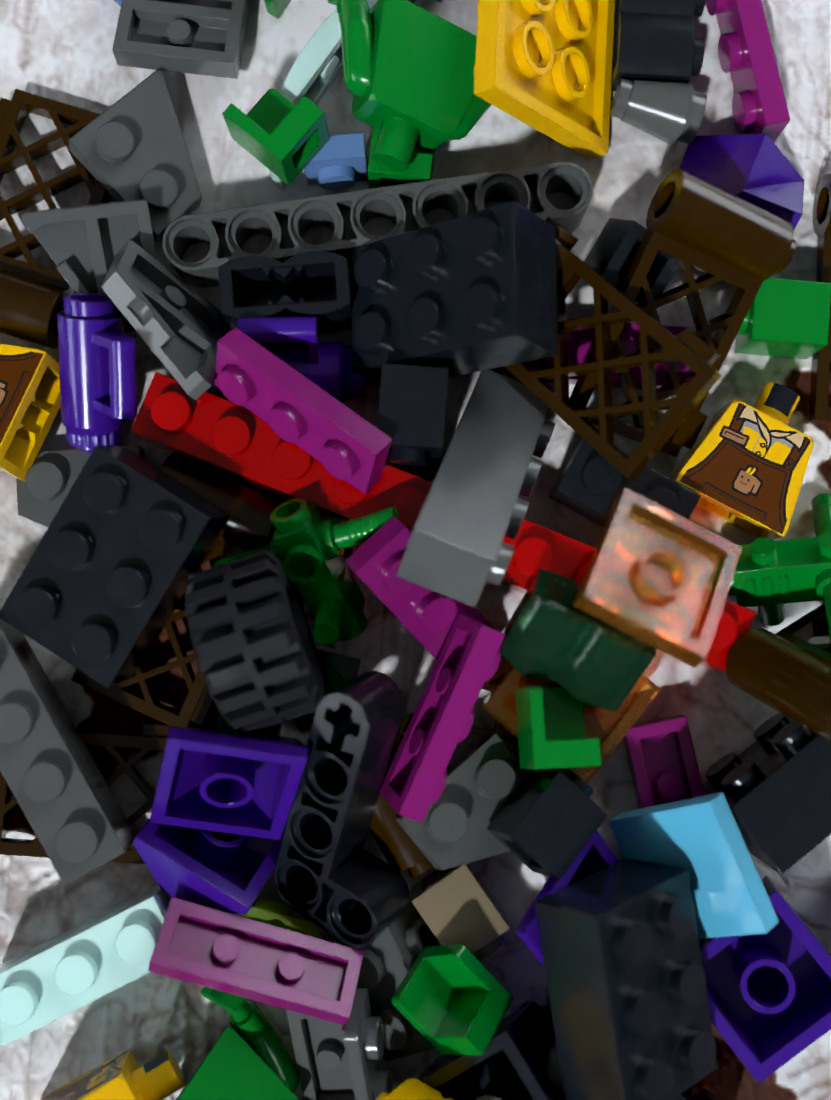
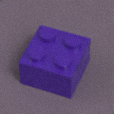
M767 876L762 878L761 881L779 923L768 933L699 939L702 966L706 976V993L711 1023L758 1083L831 1030V955Z

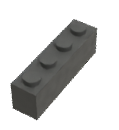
M488 369L481 371L413 528L396 575L397 577L472 607L476 606L486 582L497 586L500 585L514 551V546L503 542L504 536L513 540L516 538L529 502L518 498V495L530 496L543 461L533 458L532 455L539 458L543 457L556 424L545 419L549 407L523 383Z
M0 618V771L66 887L125 853L133 843L136 835L24 634Z

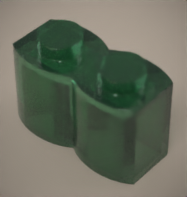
M540 569L505 627L503 633L505 637L500 646L501 655L509 661L515 670L523 675L557 681L568 691L573 699L583 705L617 711L656 655L658 628L641 615L624 606L598 599L593 593L575 581L560 574Z

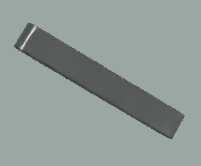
M555 162L189 214L176 218L168 225L163 235L162 247L166 258L184 282L195 288L219 286L218 267L230 260L245 256H264L283 263L298 254L325 251L346 257L348 266L352 267L353 248L430 226L424 219V216L436 208L445 209L457 218L486 209L485 206L494 200L515 201L544 221L549 216L573 233L580 226L593 195V184L589 174L581 166L572 162ZM553 192H564L574 200L576 206L567 210L558 209L551 205L546 196ZM375 217H385L395 225L392 231L383 236H373L367 233L363 227L370 219ZM317 225L326 226L334 231L332 237L326 243L320 245H311L303 240L305 233L311 227ZM266 234L272 237L270 246L261 253L249 254L243 251L246 240L253 235ZM201 242L210 245L207 256L201 261L195 263L183 261L186 249L192 244Z

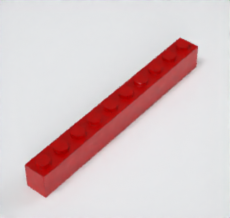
M155 372L131 429L133 433L150 444L173 453L177 452L210 468L287 499L303 498L307 503L315 501L320 512L342 521H348L395 506L399 512L402 524L411 534L433 482L385 464L381 480L364 495L347 481L339 480L332 476L321 462L299 446L280 438L270 425L245 407L236 405L208 392H204L197 400H194L175 379ZM523 519L514 540L505 536L503 539L504 543L514 546V551L500 583L501 585L713 670L726 672V661L731 648L737 639L749 631L756 614L755 611Z

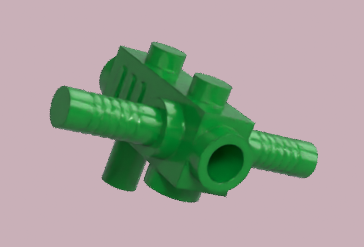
M823 493L815 496L811 501L815 537L774 541L770 538H758L751 542V544L730 546L731 558L719 559L718 564L722 596H736L737 605L742 607L758 606L760 620L765 625L775 626L784 621V604L819 601L826 608L831 643V494Z
M303 498L290 499L277 506L270 514L275 530L268 545L216 560L215 567L269 549L282 562L287 579L296 584L315 619L312 632L314 640L322 645H331L337 640L348 641L364 632L367 628L368 620L364 614L366 599L343 557L345 548L366 542L393 516L400 522L401 518L396 507L392 506L337 523L333 518L325 520L315 501L307 503Z

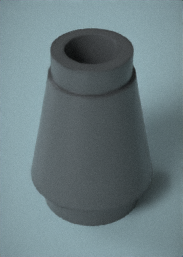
M620 78L613 96L610 116L620 118L621 121L671 146H675L678 141L691 144L704 115L707 95L694 91L693 83L635 79L631 81Z

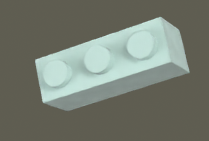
M159 885L0 965V1044L2 1047L150 973L148 971L149 963L169 906V901Z

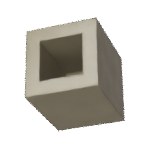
M471 863L446 870L436 869L411 887V902L441 945L462 944L481 961L496 951L504 942L502 934L510 929L506 914Z

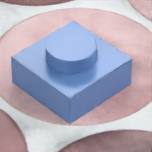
M364 133L329 135L330 140L304 168L308 185L319 184L321 188L326 190H343L354 186L356 181H368Z

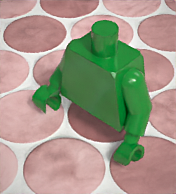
M328 0L330 4L337 5L341 29L344 82L350 93L353 94L352 114L356 119L380 129L371 156L377 164L390 170L406 171L415 146L423 150L432 151L448 139L459 140L466 137L492 105L474 95L476 35L407 0H378L370 10L367 0Z
M204 987L200 993L228 1011V1021L232 1028L229 1026L224 1028L176 1100H299L294 1094L300 1081L298 1068L273 1026L254 1000Z

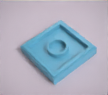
M723 792L621 812L608 821L624 859L639 860L687 869L689 871L692 898L696 908L698 939L768 933L779 923Z

